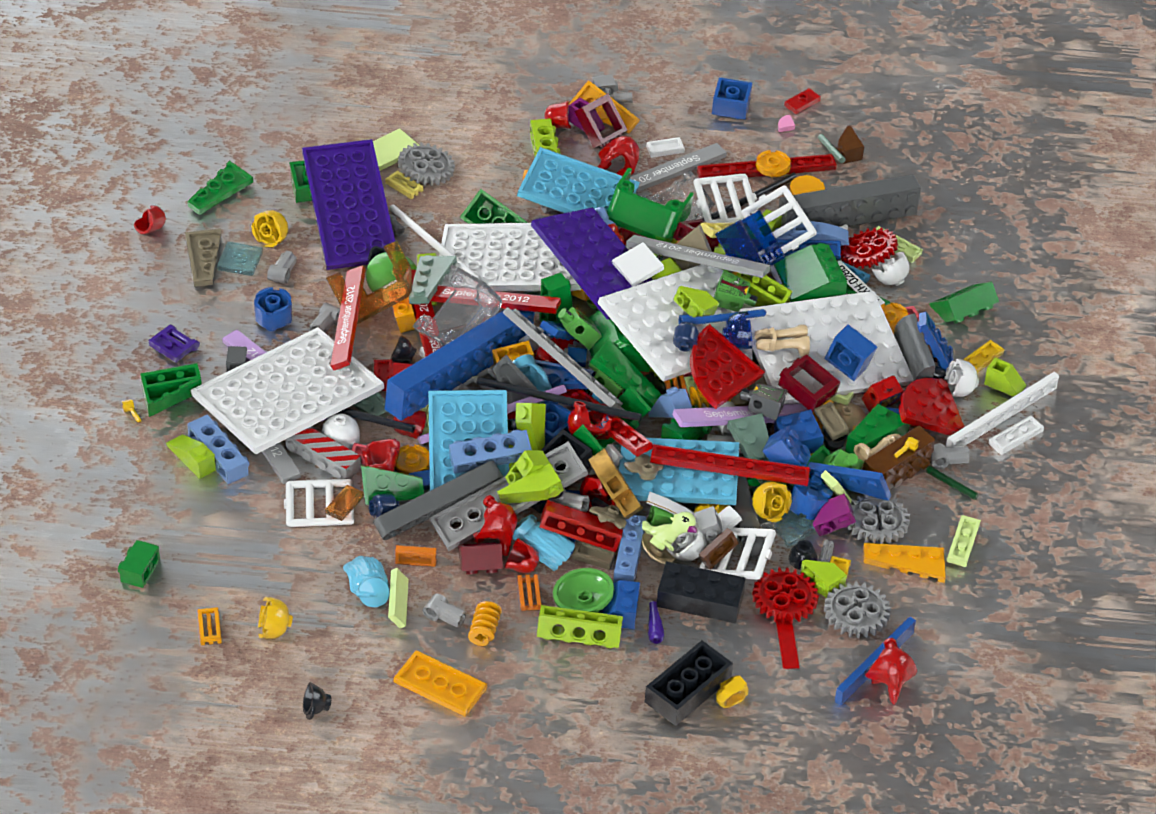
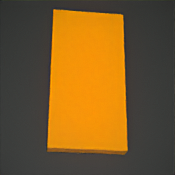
M415 650L394 677V683L465 717L487 690V683Z

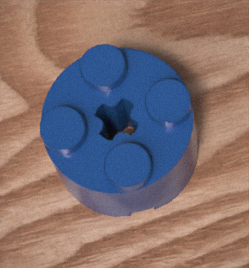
M268 287L260 290L254 300L256 322L270 332L292 322L291 295L282 288L273 290V287Z
M812 476L809 478L808 486L793 485L791 489L792 504L790 510L797 515H800V513L806 515V519L815 520L823 505L832 498L833 491L822 484L820 478Z

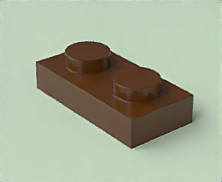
M726 528L699 553L703 564L709 570L739 544L733 531Z

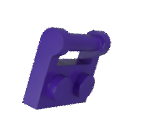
M172 324L148 340L150 347L175 363L191 351H196L200 346V342L185 336Z

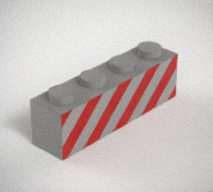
M312 427L286 439V448L302 456L306 461L314 463L320 469L326 470L338 479H351L361 470V455Z

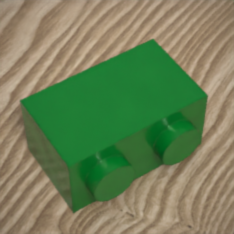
M136 540L133 546L129 547L124 561L119 563L118 573H120V581L143 588L160 561L159 546Z

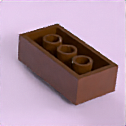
M919 425L866 459L862 470L882 473L889 490L894 487L897 488L904 480L911 479L918 471L924 470L930 465V458L934 451L936 439ZM909 437L919 441V446L915 452L908 449L898 458L894 456L905 445Z

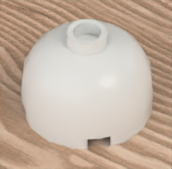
M904 252L895 253L896 257L884 259L885 263L879 262L878 266H874L875 269H872L878 281L885 285L895 284V286L905 281L904 278L908 275L910 268Z
M956 359V361H952L949 364L945 379L948 380L947 383L952 396H968L979 384L975 367L961 359Z
M332 415L322 426V434L350 450L354 443L360 442L359 426L356 420L349 415Z
M695 524L696 533L686 532L677 537L671 544L674 547L673 552L667 548V551L676 559L687 562L693 561L699 557V553L706 547V537L698 530L697 524Z

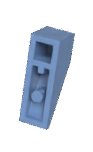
M677 387L667 389V393L659 397L648 415L649 417L674 418L672 415L674 409L692 408L686 389H678Z

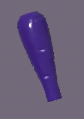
M652 601L649 603L648 636L652 643L659 644L664 640V629L658 612L657 602Z

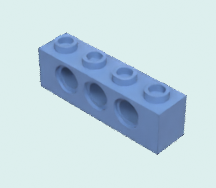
M208 414L187 423L188 437L204 443L215 454L216 471L227 484H231L249 475L248 466L250 464L245 455L242 456L237 445L232 444L227 433L222 432L218 423L212 420Z
M513 430L507 434L496 433L491 437H476L470 441H455L449 444V456L454 474L471 471L489 461H494L497 466L514 463L525 450H532L527 430ZM505 445H512L513 448H506ZM492 448L494 451L487 452L486 449ZM467 452H473L474 455H473V456H469V455H467L466 453H467Z
M633 515L629 519H625L627 524L623 528L613 583L619 580L635 582L642 550V536L645 533L642 529V521L646 520V516Z

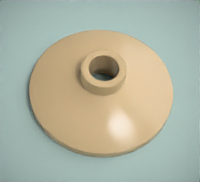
M834 404L850 431H852L853 425L858 426L866 417L863 409L856 404Z
M643 534L641 543L649 557L663 564H666V561L673 562L675 560V557L667 551L666 547L661 551L649 542L653 535Z

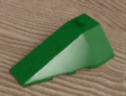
M482 189L478 191L460 216L468 224L528 223Z

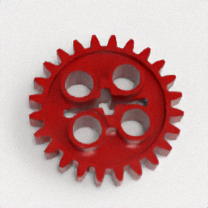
M876 227L871 231L867 228L866 232L860 230V234L854 233V237H849V245L841 246L842 262L855 268L861 266L862 269L865 266L871 268L873 264L878 266L879 262L885 263L884 259H890V255H895L894 251L898 250L896 235L893 234V231L889 232V229L883 231V228L876 230Z
M778 567V572L770 569V574L763 572V577L754 582L752 601L755 602V608H760V614L767 613V619L773 616L774 622L781 619L782 624H784L785 620H789L792 624L793 619L801 622V616L807 619L808 614H813V610L816 609L818 603V588H815V582L810 583L811 577L804 578V572L798 575L797 569L789 572L788 567L785 571Z

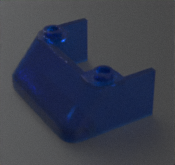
M760 210L715 234L727 256L767 264L770 267L785 258L782 248Z

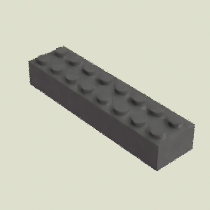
M911 174L793 196L810 221L823 222L838 227L847 224L849 227L917 215L921 187L915 176ZM780 197L779 208L789 203L786 197ZM794 209L782 215L781 227L798 217Z

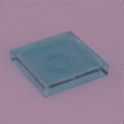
M227 242L217 264V270L253 276L263 254V248Z

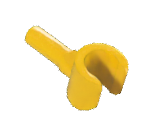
M133 400L122 401L123 411H130L138 423L141 422V418L135 410Z
M909 437L905 445L894 456L898 458L908 449L915 452L919 446V441Z

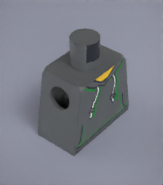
M758 383L754 390L742 389L740 399L749 401V411L757 414L762 413L763 416L776 421L784 406L788 390Z

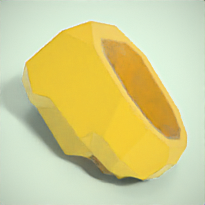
M734 675L722 682L720 689L716 693V702L723 708H730L742 702L748 695L747 683L740 675Z

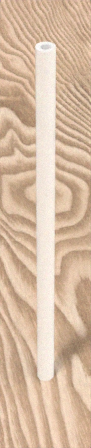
M394 204L389 207L391 212L443 256H454ZM457 258L455 266L473 282H479L480 277Z

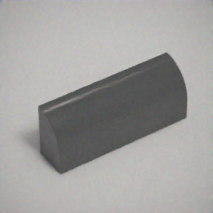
M915 313L903 317L896 324L894 331L895 339L909 367L913 381L922 378H933L936 366L929 347L925 343L923 332L920 333L918 330V320Z

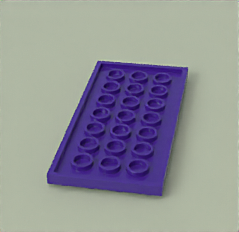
M373 140L303 147L302 155L326 270L368 265V256L371 248L374 246L384 248L389 252L398 253Z
M593 207L532 220L531 227L605 318L607 320L611 319L598 304V300L600 297L632 287L612 262L616 257L629 251ZM650 277L640 284L652 281L653 279Z

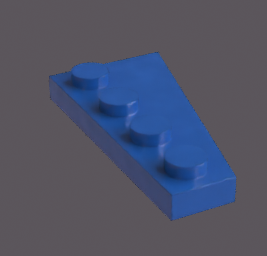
M926 311L919 313L918 330L920 333L923 332L925 343L930 345L933 357L938 360V366L946 372L949 364L953 361V348L951 345L947 346L946 338H942L939 328L936 329L935 323Z
M535 360L536 364L546 373L552 388L564 385L566 389H588L561 364ZM583 368L592 377L595 376V371Z
M809 462L808 464L810 476L820 478L823 483L825 482L821 478V474L826 470L844 489L882 500H890L891 498L890 490L882 473Z

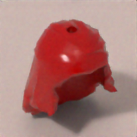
M395 438L372 441L367 444L366 449L361 452L365 466L395 472L400 452V442Z

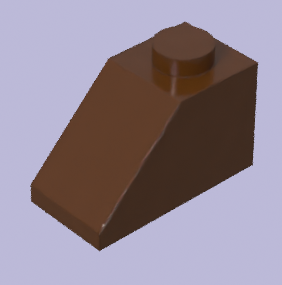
M849 125L839 138L836 148L845 158L843 164L863 160L864 145L851 125Z

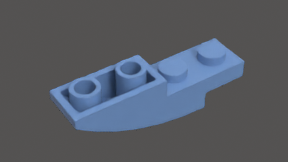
M810 221L817 234L808 240L841 241V246L849 245L848 230L832 224ZM801 223L776 239L794 240L808 231L804 224Z

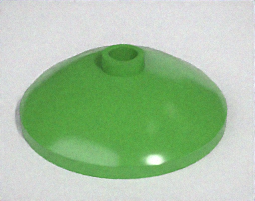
M397 252L378 254L369 262L366 269L368 287L378 298L391 302V292L408 288L404 275L405 270H416L417 266L407 256Z
M580 568L563 575L553 588V598L557 607L595 613L606 607L614 595L612 579L605 572L594 568Z

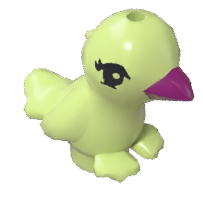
M681 512L674 514V517L670 518L673 521L672 524L651 526L645 520L642 521V529L647 534L653 535L649 542L661 551L667 547L673 552L674 547L671 544L680 534L697 532L695 527L696 519L692 513Z

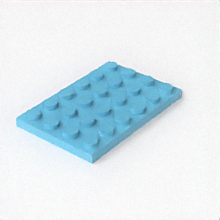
M540 147L518 190L517 196L563 213L591 207H604L607 212L617 183L622 176ZM630 179V182L635 186L633 193L636 194L640 182Z
M507 390L428 391L430 491L467 473H453L449 456V444L455 441H470L476 437H491L496 433H508ZM492 448L486 449L487 452L494 451ZM467 452V453H466V454L469 455V456H473V455H474L473 452ZM509 464L497 466L503 477H505L509 472Z
M647 438L655 445L739 457V442ZM621 445V455L623 458L620 460L619 471L638 501H647L649 492H653L678 503L736 505L738 476L664 465V468L658 471L655 479L643 480L640 478L639 473L630 472L624 467L625 462L635 461L636 456ZM652 449L645 452L644 454H647L651 457Z

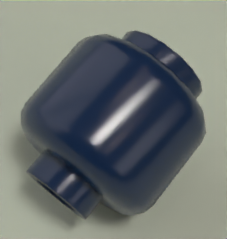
M682 322L675 327L673 344L681 351L687 352L691 350L693 345H697L699 330L693 323Z
M377 494L369 502V513L376 519L399 507V501L392 494Z

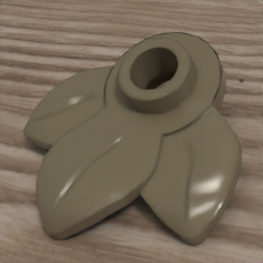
M647 454L635 457L633 462L624 463V467L628 471L639 473L640 478L643 480L655 479L658 471L663 469L664 465L650 463L651 457Z
M610 505L605 508L596 506L591 507L589 512L598 515L600 522H612L619 529L625 528L627 524L617 506Z

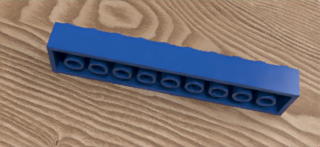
M518 310L534 325L535 312ZM501 311L388 379L385 410L400 421L408 416H412L415 412L429 404L428 391H452L457 386L464 384L467 380L477 376L480 372L494 364L493 349L517 344L527 334Z

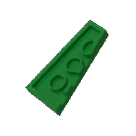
M229 160L226 163V167L220 169L214 179H210L204 188H200L187 201L188 207L201 215L254 182L253 176Z
M609 339L590 361L592 365L625 390L632 386L650 408L653 407L662 395Z

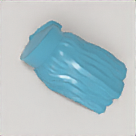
M522 355L513 361L539 391L552 389L546 373L536 364L532 355Z
M529 515L520 522H517L513 539L515 541L520 539L532 546L539 554V561L553 571H556L558 566H561L562 562H566L571 556L575 544L564 535L540 528V522H537L538 518L534 515Z
M358 556L343 566L349 578L351 592L359 597L363 604L369 607H379L387 602L390 595L389 584L381 562L374 557Z

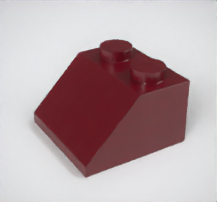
M499 542L458 545L460 567L462 571H466V574H478V570H486V573H497L498 569H503L502 546Z

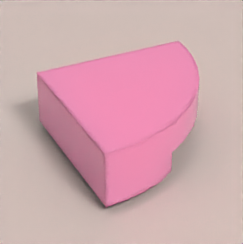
M786 115L779 120L778 132L795 130V123L790 115Z

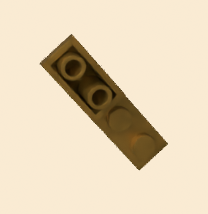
M605 448L588 459L606 491L626 519H629L643 509Z

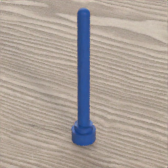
M764 309L701 317H692L686 314L679 315L678 322L679 324L690 322L698 325L764 317L767 312Z

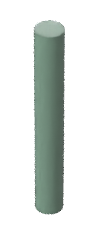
M820 134L818 136L819 141L839 163H844V156L823 134Z

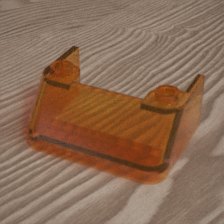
M398 241L383 246L393 264V274L396 280L368 295L363 288L357 324L405 300L412 291L411 266ZM341 272L326 277L341 306L345 280Z

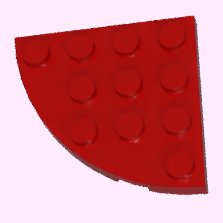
M710 324L699 333L697 345H693L691 349L690 368L693 379L702 395L715 409L739 394L742 389L749 387L762 378L765 373Z
M942 378L918 379L910 383L902 392L899 413L903 423L913 426L920 425L924 429L949 436L964 428V423L946 380Z

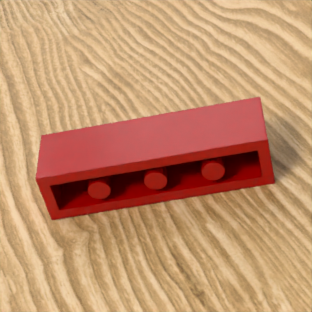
M547 500L539 526L540 528L615 553L623 529H619L612 522H600L598 516Z

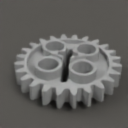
M420 142V146L413 143V147L408 145L407 148H403L402 152L400 151L398 168L401 169V173H405L404 177H411L410 181L417 180V184L423 182L424 186L426 183L433 186V183L440 185V182L445 184L446 180L449 181L450 177H453L455 161L452 160L451 155H448V151L442 152V147L437 149L436 145L431 147L427 143L424 146Z
M864 494V498L857 496V501L852 499L851 506L856 523L850 524L847 529L852 530V535L858 534V540L865 538V543L870 540L874 544L876 542L883 544L884 541L891 544V540L898 542V538H903L904 533H907L910 514L907 513V508H903V502L897 503V498L882 500Z
M855 581L854 586L847 582L846 587L839 584V589L833 588L832 593L829 592L828 597L825 599L824 612L826 613L825 619H829L828 624H835L834 630L840 628L841 634L849 632V637L856 634L857 638H859L860 634H863L868 638V633L875 636L876 630L882 632V628L887 626L891 607H889V601L885 600L886 595H880V589L873 591V585L867 588L866 583L859 586L858 582Z

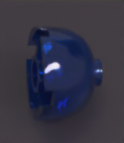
M747 311L731 315L726 321V327L722 328L723 336L739 350L752 349V345H749V342L752 341L751 322L746 320L745 317L749 315Z

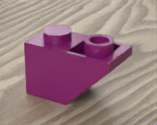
M579 98L568 106V120L584 131L574 111L589 103ZM594 108L589 113L599 132L605 129V126Z
M845 493L829 499L812 523L819 537L856 523L851 503Z

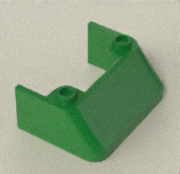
M628 168L617 183L607 210L609 220L619 227L647 238L671 243L679 222L686 221L690 215L694 193L690 192L684 202L674 199L668 201L664 206L633 193L635 186L630 182L632 169Z
M600 310L589 317L602 335L589 350L592 358L609 339L639 371L649 372L650 365L626 336L620 333L619 328L611 319L607 320Z
M632 386L618 398L623 403L621 407L624 410L640 413L642 418L651 410L649 405ZM619 417L633 429L640 425L638 421ZM584 425L572 434V436L592 449L593 456L606 448L608 444L616 441L612 437L608 440H596Z

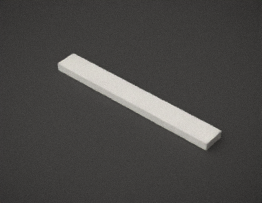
M1056 372L1051 373L947 438L946 448L966 446L1057 388L1059 375Z

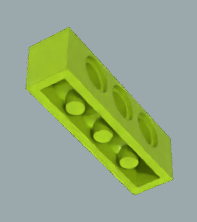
M551 119L530 120V137L534 157L540 147L561 154L560 148H557L558 137H555L556 128L555 125L552 126Z
M541 605L537 637L546 640H563L568 643L578 642L585 645L619 648L623 616Z

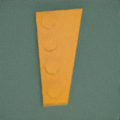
M588 80L569 105L579 98L591 103L606 95V93ZM611 98L627 128L625 132L630 133L639 123L640 119ZM602 105L596 107L595 110L602 122L612 126Z
M864 543L863 560L865 564L886 569L893 567L902 573L908 574L909 571L920 574L919 577L928 579L929 576L937 578L938 582L945 583L944 548Z

